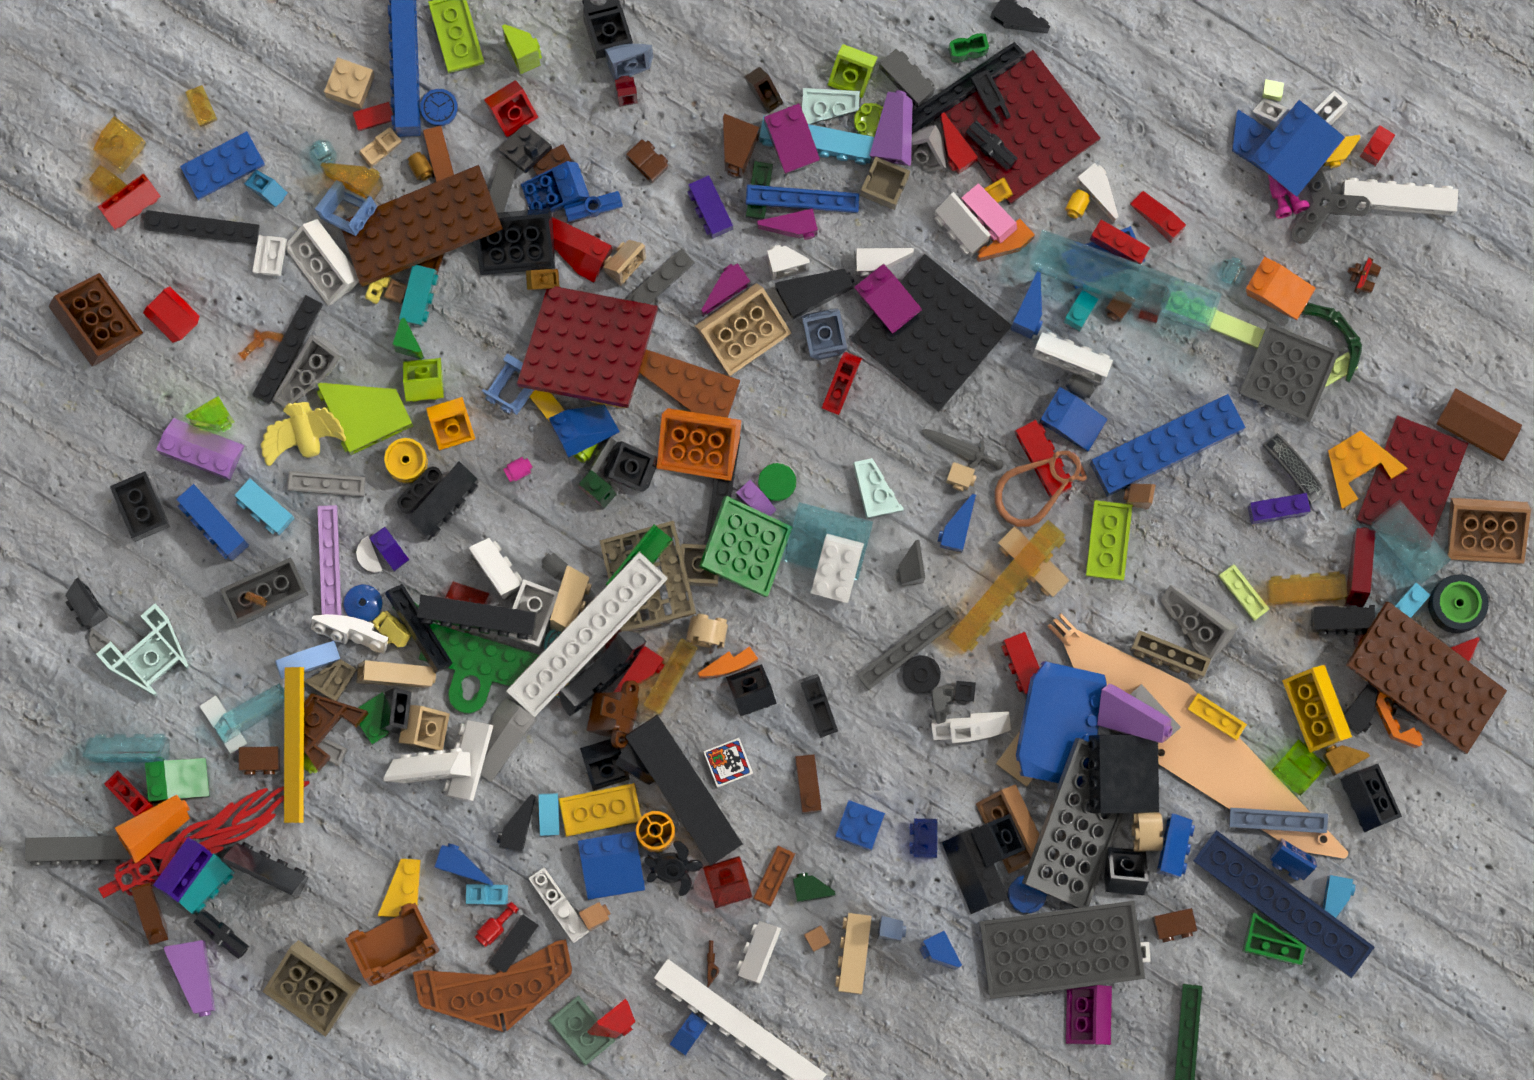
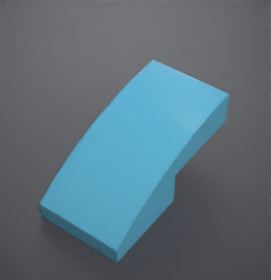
M558 793L539 794L540 836L560 834Z
M466 884V904L506 905L508 903V885Z

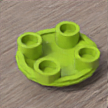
M864 103L856 111L854 126L859 134L875 137L883 106L876 103Z

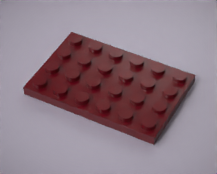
M1397 415L1384 450L1408 469L1391 479L1382 463L1376 467L1356 521L1428 549L1469 443Z

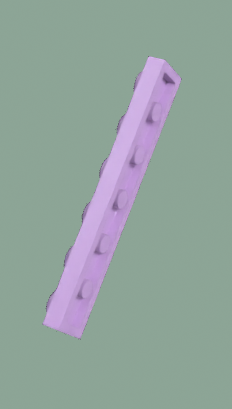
M337 505L318 506L322 615H342Z

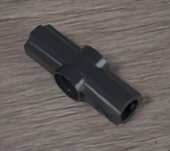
M977 120L965 132L988 158H993L1006 171L1018 160L1004 146L1003 141L996 134H991Z
M203 910L193 922L206 932L210 939L220 947L227 949L228 952L238 959L250 947L236 936L232 929L223 922H219L206 910Z

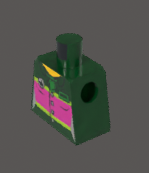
M592 470L576 485L603 509L616 496L613 488Z

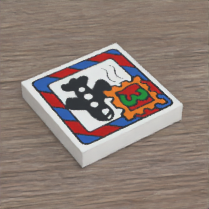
M740 738L703 751L717 788L753 774Z

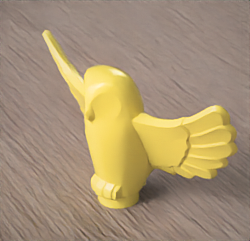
M308 402L288 403L283 411L290 418L276 421L274 425L267 426V432L263 435L264 440L261 443L262 456L266 465L271 466L276 458L285 450L298 446L303 457H315L320 453L319 438L329 436L345 442L346 436L340 421L331 412H328L325 407L322 409L316 408L313 411Z

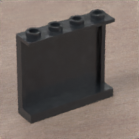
M1089 735L1090 813L1159 812L1158 742L1134 735Z

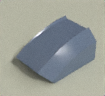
M623 44L604 49L606 62L614 81L618 80L621 76L630 77L651 67L653 59L652 45Z
M838 308L801 316L811 358L817 360L839 356L847 350L841 314Z

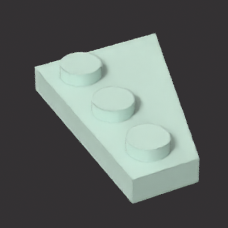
M803 88L802 111L807 123L812 124L858 111L860 91Z
M872 458L853 463L866 519L904 510L895 498L892 489L885 482L884 476Z

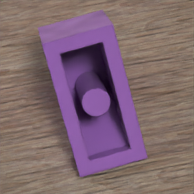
M751 480L736 492V497L747 506L769 516L776 511V508L765 494Z

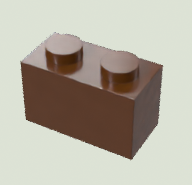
M278 746L239 747V771L244 772V775L248 776L256 775V772H263V775H275V772L280 771V748Z
M1192 908L1152 917L1157 940L1162 939L1163 943L1173 941L1174 936L1181 935L1182 939L1192 937L1193 932L1197 931Z

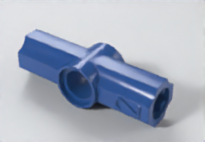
M615 191L598 197L591 196L586 200L566 205L564 209L569 223L590 216L597 217L601 213L622 208L623 204L619 191ZM591 203H596L599 206L596 210L588 208Z

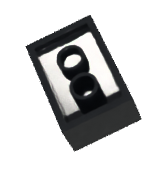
M79 577L76 578L65 595L68 599L65 603L71 612L75 610L78 617H76L79 625L81 627L85 626L89 630L108 618L88 585Z

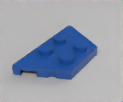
M1238 109L1232 152L1259 168L1251 161V158L1273 131Z

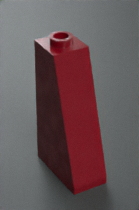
M1366 527L1356 528L1353 535L1344 606L1351 607V605H1357V607H1364L1371 593L1376 531Z

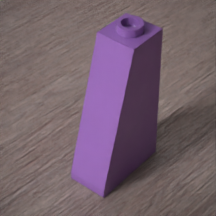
M903 91L887 92L869 156L873 159L878 157L893 164L910 166L912 99L906 96L907 93Z
M1108 684L1102 689L1097 725L1160 743L1170 738L1173 730L1171 718L1113 684Z
M200 940L165 946L164 951L193 1013L199 1014V1017L211 1015V1011H215L205 941Z

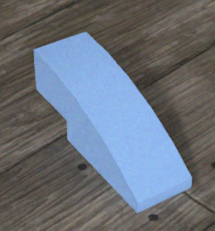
M331 641L278 659L275 663L280 678L284 679L285 667H304L305 673L333 664L340 660L335 641Z

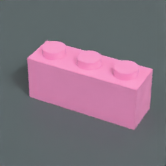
M979 183L961 198L964 205L991 234L990 238L993 241L997 240L1001 243L1017 230L1016 222Z

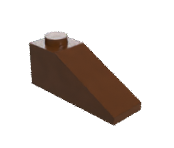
M815 754L795 756L802 814L821 812Z
M147 883L131 888L149 945L169 940L167 924L151 884Z

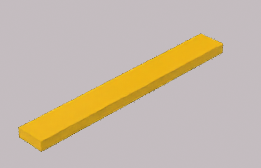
M285 667L284 823H304V667Z

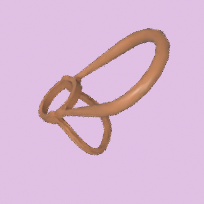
M1058 451L1053 454L1052 458L1018 466L1007 471L997 483L995 505L999 514L1008 523L1017 527H1030L1039 523L1048 514L1068 482H1073L1074 480L1085 481L1087 479L1086 472L1075 453L1071 451ZM1063 455L1071 458L1076 465L1075 474L1068 479L1059 477L1054 469L1056 459ZM1049 463L1053 477L1062 482L1061 487L1036 516L1029 519H1017L1011 516L1006 511L1002 502V491L1007 481L1020 473Z

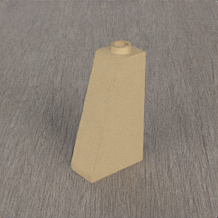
M365 660L359 663L357 667L356 683L429 688L436 680V673L433 672L430 666Z

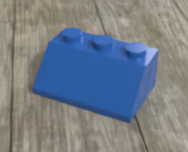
M1173 813L1167 817L1163 848L1160 852L1156 871L1157 874L1180 878L1182 874L1185 875L1187 863H1184L1185 855L1189 856L1191 844H1188L1189 836L1192 837L1195 825H1192L1193 820Z
M945 931L921 943L922 947L919 950L923 958H928L929 962L954 970L962 966Z

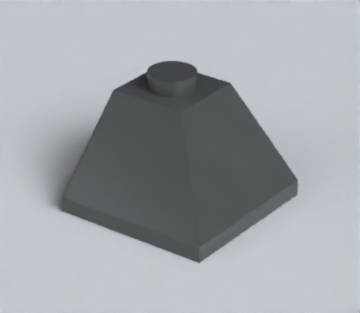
M915 540L900 562L898 570L895 571L896 581L900 582L901 586L924 583L925 571L920 540Z

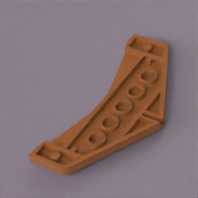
M564 939L556 941L511 965L507 972L500 971L494 975L420 970L413 972L418 1001L423 1008L503 1032L500 1014L503 1013L506 1030L508 1031L571 976L572 965L567 941Z

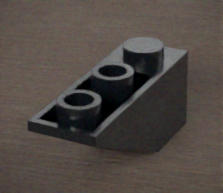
M1000 0L991 12L990 18L1006 29L1046 34L1050 30L1047 20L1042 17H1036L1029 8H1023L1018 5L1016 0Z

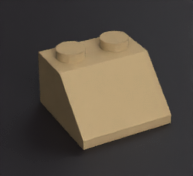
M410 705L407 730L400 733L399 743L436 751L443 750L450 713L424 706Z

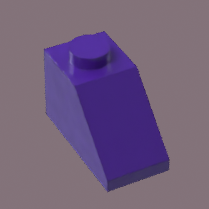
M383 527L370 537L371 542L393 571H396L409 561L407 555L386 527Z

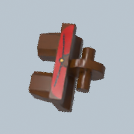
M1368 257L1362 271L1360 270V263H1356L1355 268H1348L1347 272L1351 275V282H1355L1356 278L1359 277L1354 293H1372L1375 283L1366 280L1368 275L1377 278L1381 270V266L1373 263L1374 259Z

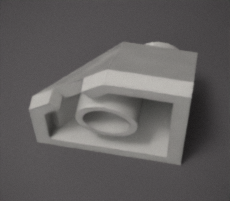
M936 125L919 129L912 134L911 164L914 162L923 166L922 169L928 172L946 168L944 139Z

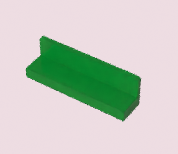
M653 524L606 585L618 575L638 552L642 553L654 564L673 539Z

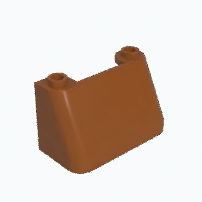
M416 903L403 905L399 916L366 933L355 930L348 934L349 937L345 938L362 976L369 986L377 985L439 952L438 945Z

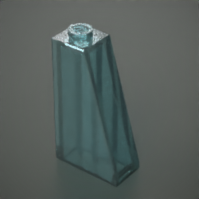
M279 683L223 714L214 726L222 742L225 744L284 707V687Z

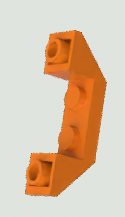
M1378 690L1375 708L1390 739L1414 748L1420 747L1423 738L1419 730L1416 731L1413 727L1400 733V725L1397 719H1393L1391 715L1392 708L1389 702L1384 700L1387 696Z

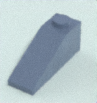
M881 916L877 939L901 941L902 937L906 936V926H903V921Z

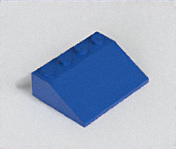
M1298 100L1254 154L1251 161L1297 197L1345 137L1311 108Z

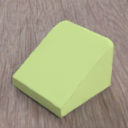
M1265 79L1262 98L1281 101L1284 83Z

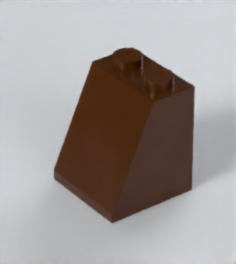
M724 113L725 171L734 178L738 176L743 177L759 139L760 127Z

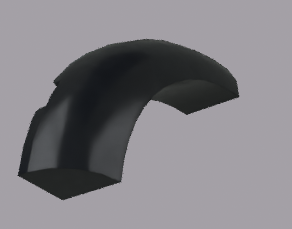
M632 631L618 633L608 649L593 665L560 690V702L566 713L572 716L588 705V701L592 699L595 693H603L630 666L628 662L633 656L639 655L647 641L641 635Z

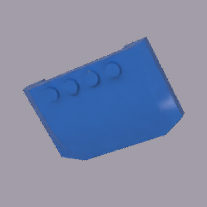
M1042 661L1040 664L1042 666L1030 678L1016 750V759L1020 763V776L1059 784L1075 738H1081L1088 742L1089 735H1097L1099 725L1097 723L1102 689L1107 686L1104 674ZM1088 758L1083 762L1085 768L1088 767ZM1081 776L1077 778L1078 786H1080L1083 781Z

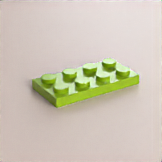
M467 0L428 1L448 74L485 64Z
M1094 500L1086 567L1087 577L1124 581L1133 505Z

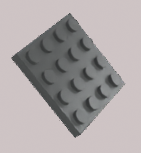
M1268 323L1239 394L1311 422L1339 351Z

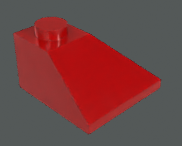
M624 999L599 1019L587 1031L589 1035L617 1038L621 1034L625 1037L633 1030L631 1026L635 1023V1019L628 1001Z

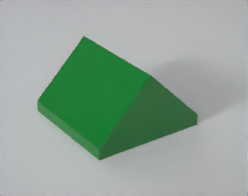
M402 318L392 344L395 352L420 360L424 359L422 350L406 319Z

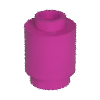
M520 457L507 464L503 471L510 482H516L531 473L530 469L533 467L528 458Z

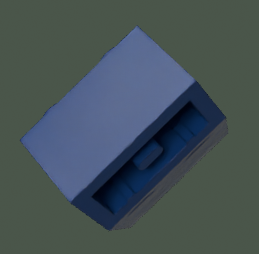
M566 161L521 183L530 210L551 208V213L564 209L566 205L580 202L590 197L579 165L576 162Z

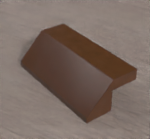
M1457 388L1454 389L1436 423L1441 428L1501 461L1505 460L1522 428V424Z

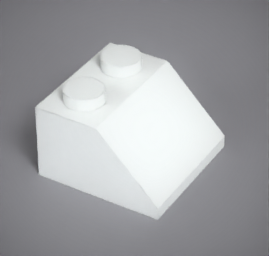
M775 245L770 247V250H767V262L772 280L809 271V259L789 247Z

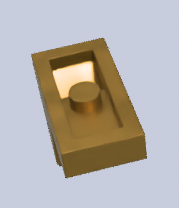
M558 269L526 271L527 290L554 288V286L560 287Z

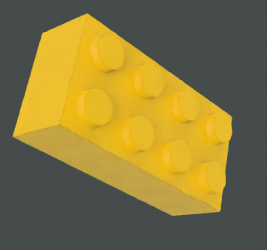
M1325 665L1313 667L1282 680L1310 753L1352 737Z

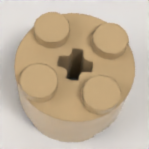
M705 614L692 616L689 621L686 642L691 641L690 644L707 648L717 645V649H723L728 628L727 620L723 618L708 619L709 616Z
M1133 813V824H1135L1131 825V834L1135 836L1133 851H1162L1163 822L1161 813Z

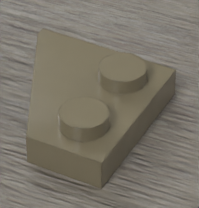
M340 659L313 677L306 679L305 683L328 698L338 701L357 672V669Z

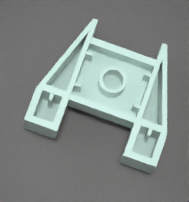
M155 603L141 615V618L153 630L124 656L112 642H109L96 655L111 672L156 697L157 693L151 687L154 682L179 661L186 669L189 666L168 617Z

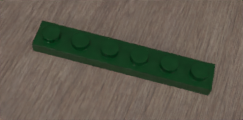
M1182 984L1174 1080H1195L1202 986Z

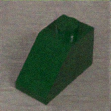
M808 873L796 874L797 878H793L797 903L836 895L833 889L813 875L808 876Z

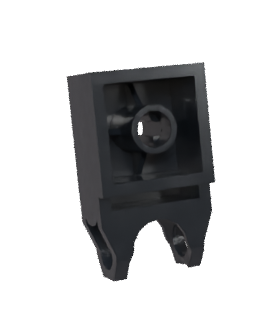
M582 0L583 20L596 59L606 57L604 49L623 44H633L619 0H607L603 5H594L590 0Z

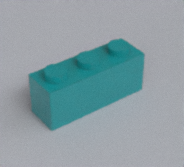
M419 265L412 266L399 320L405 318L407 323L423 326L424 322H428L430 313L427 311L428 305L432 304L434 299V293H432L433 285L437 286L439 279L435 269Z

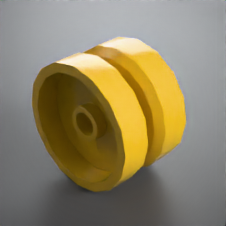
M397 439L385 451L384 461L386 468L392 478L400 483H413L428 468L427 454L421 444L414 439ZM406 459L409 460V462L404 463L403 460Z

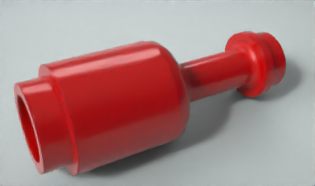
M507 903V909L497 919L490 917L476 931L477 934L474 937L484 947L488 944L491 945L504 931L503 923L513 913L517 914L519 910L514 903Z

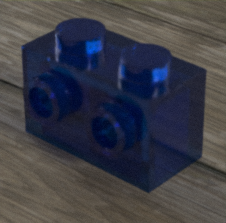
M914 818L913 823H910L909 829L910 835H913V843H909V854H913V859H937V819Z

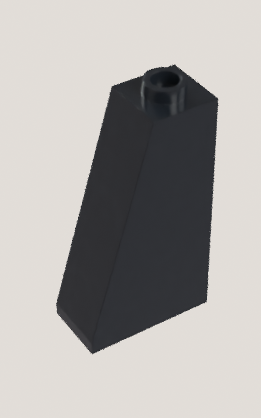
M839 269L775 283V289L790 317L794 320L852 290L854 279L850 272L847 273L845 269Z

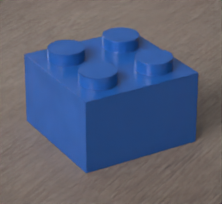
M848 800L835 838L872 851L885 813Z

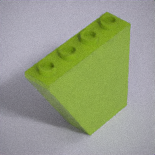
M331 383L317 384L320 389L317 390L320 400H325L327 404L325 408L340 421V425L344 429L346 441H341V445L345 452L349 451L351 456L414 427L396 389Z

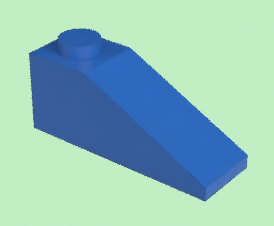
M972 494L945 526L944 531L939 532L937 542H941L940 548L963 552L975 502V494Z
M448 843V846H441L435 868L493 886L494 882L459 850V846Z

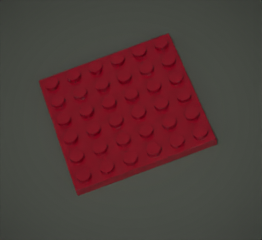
M1034 50L1027 53L1025 59L994 79L1005 100L1010 118L1006 119L1002 114L1000 106H998L994 110L1000 118V123L995 124L977 91L945 112L946 116L978 156V164L991 181L995 183L1001 178H1005L1013 193L1012 196L1006 199L1009 204L1015 202L1101 139ZM977 120L991 134H996L1003 141L1004 146L1018 158L1008 171L1001 167L993 158H988L980 150L979 146L965 134L973 122Z
M556 286L546 289L517 381L518 387L629 408L658 312V306Z

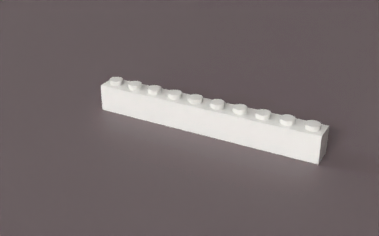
M667 959L654 977L657 980L655 984L664 991L668 988L673 992L671 996L679 1002L682 999L688 1003L687 1008L694 1013L701 1012L705 1015L703 1019L709 1024L713 1025V1023L719 1025L720 1032L727 1037L730 1034L736 1038L734 1042L742 1048L747 1046L752 1049L750 1053L759 1060L763 1057L768 1061L766 1065L774 1071L777 1069L784 1073L782 1077L786 1080H823L827 1075L669 959Z

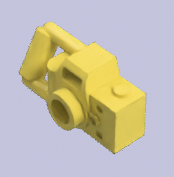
M385 277L369 284L365 298L377 304L383 288H388L391 277Z
M383 611L373 620L374 628L381 635L388 637V644L394 643L397 647L406 646L411 635L396 617L392 616L388 611Z

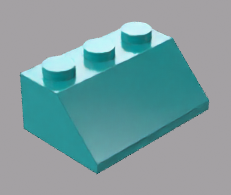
M213 853L179 903L191 914L196 912L199 914L206 907L205 903L208 899H214L220 892L218 889L223 884L227 885L234 878L232 876L234 871L226 863L222 862L219 856Z

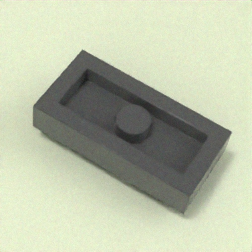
M609 437L599 442L583 468L588 472L592 470L597 474L603 468L606 457L614 450L616 441Z

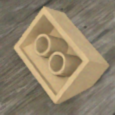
M570 566L566 567L550 618V629L562 632L585 609L586 602L584 597L585 594L589 595L592 586L589 583L588 576Z

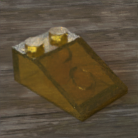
M323 162L320 165L325 176L333 181L338 180L342 182L346 189L366 199L371 196L375 200L384 186L382 178L379 176L380 173L372 167L368 169L365 166Z

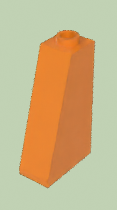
M175 795L115 827V831L128 854L137 863L190 819L187 812L190 809L185 800L181 801L178 795Z

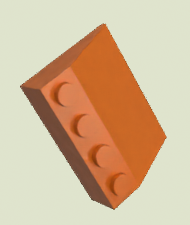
M667 408L661 417L657 469L731 481L740 439L741 420Z

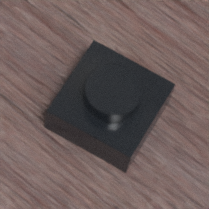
M956 681L954 700L974 702L976 682Z

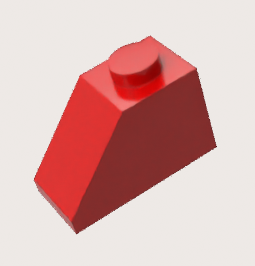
M1379 125L1359 157L1376 167L1395 134Z

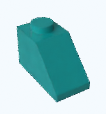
M1082 290L1063 323L1080 332L1099 299Z

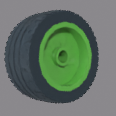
M1463 574L1451 575L1441 580L1431 591L1428 602L1429 613L1434 623L1450 633L1471 631L1484 620L1489 607L1488 594L1483 585L1473 577Z

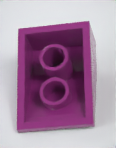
M799 103L764 117L765 127L785 174L820 161L808 123Z
M882 264L854 287L862 300L892 334L922 311L921 307L885 264Z

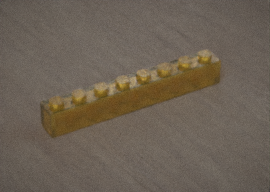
M1047 520L951 632L948 638L964 652L968 650L973 651L979 643L976 640L981 635L984 637L990 631L991 627L989 625L993 620L997 622L1004 613L1001 611L1005 606L1010 607L1016 600L1014 596L1018 591L1022 593L1029 585L1027 583L1028 579L1031 576L1035 578L1041 571L1040 565L1043 562L1047 564L1054 556L1051 552L1056 547L1060 549L1066 542L1064 538L1066 534L1050 520Z

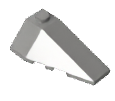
M311 335L272 399L284 408L288 403L293 404L300 400L332 372L341 357L337 348L322 336Z
M1169 585L1161 599L1170 615L1182 627L1183 633L1187 634L1195 650L1211 660L1230 642L1238 629V626L1227 617L1173 585Z
M507 698L503 700L493 715L491 722L493 729L480 774L490 782L494 780L537 721L536 717Z

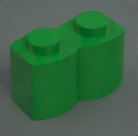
M983 33L974 34L968 39H954L949 43L948 47L951 62L955 63L963 62L969 57H983L989 50L986 34Z

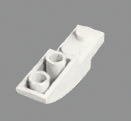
M314 615L312 617L311 630L317 634L325 635L343 644H346L348 639L357 644H362L373 651L383 654L387 649L388 637L373 631L374 624L342 615Z
M1009 712L973 713L970 718L946 719L944 723L937 724L934 719L931 723L933 740L952 739V743L985 739L1011 730Z
M545 867L528 878L573 943L589 933V930Z

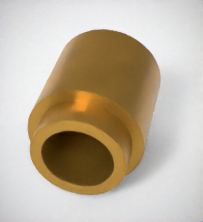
M416 152L407 159L408 165L417 180L426 181L432 177L433 169L425 155H422L421 152Z

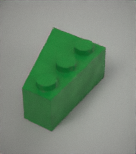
M1251 913L1242 952L1296 966L1302 965L1306 945L1262 919L1256 913Z

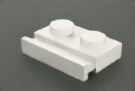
M259 235L252 272L255 274L281 276L287 239Z

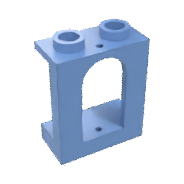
M336 180L315 210L320 219L356 236L363 229L369 217L374 214L377 205L371 196L367 199L347 190L342 182ZM342 200L360 208L350 222L333 214Z
M506 354L503 359L506 363L488 391L483 389L482 392L486 396L485 400L493 405L497 403L504 412L508 414L512 412L517 415L534 390L523 388L516 400L510 404L499 398L500 392L514 371L520 373L523 362Z

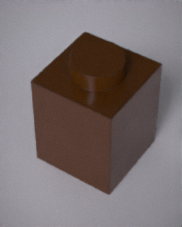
M1120 290L1106 307V316L1114 322L1116 320L1120 322L1134 305L1135 301Z

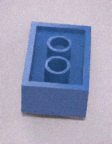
M1038 271L1011 327L1012 331L1029 339H1032L1033 335H1038L1043 323L1040 320L1042 316L1041 273Z
M1059 387L1039 423L1088 452L1105 425L1107 418L1077 396Z
M605 405L564 410L548 418L568 458L620 432Z
M1283 838L1270 857L1272 866L1279 870L1284 868L1289 872L1288 875L1297 881L1299 878L1304 881L1317 867L1314 857Z

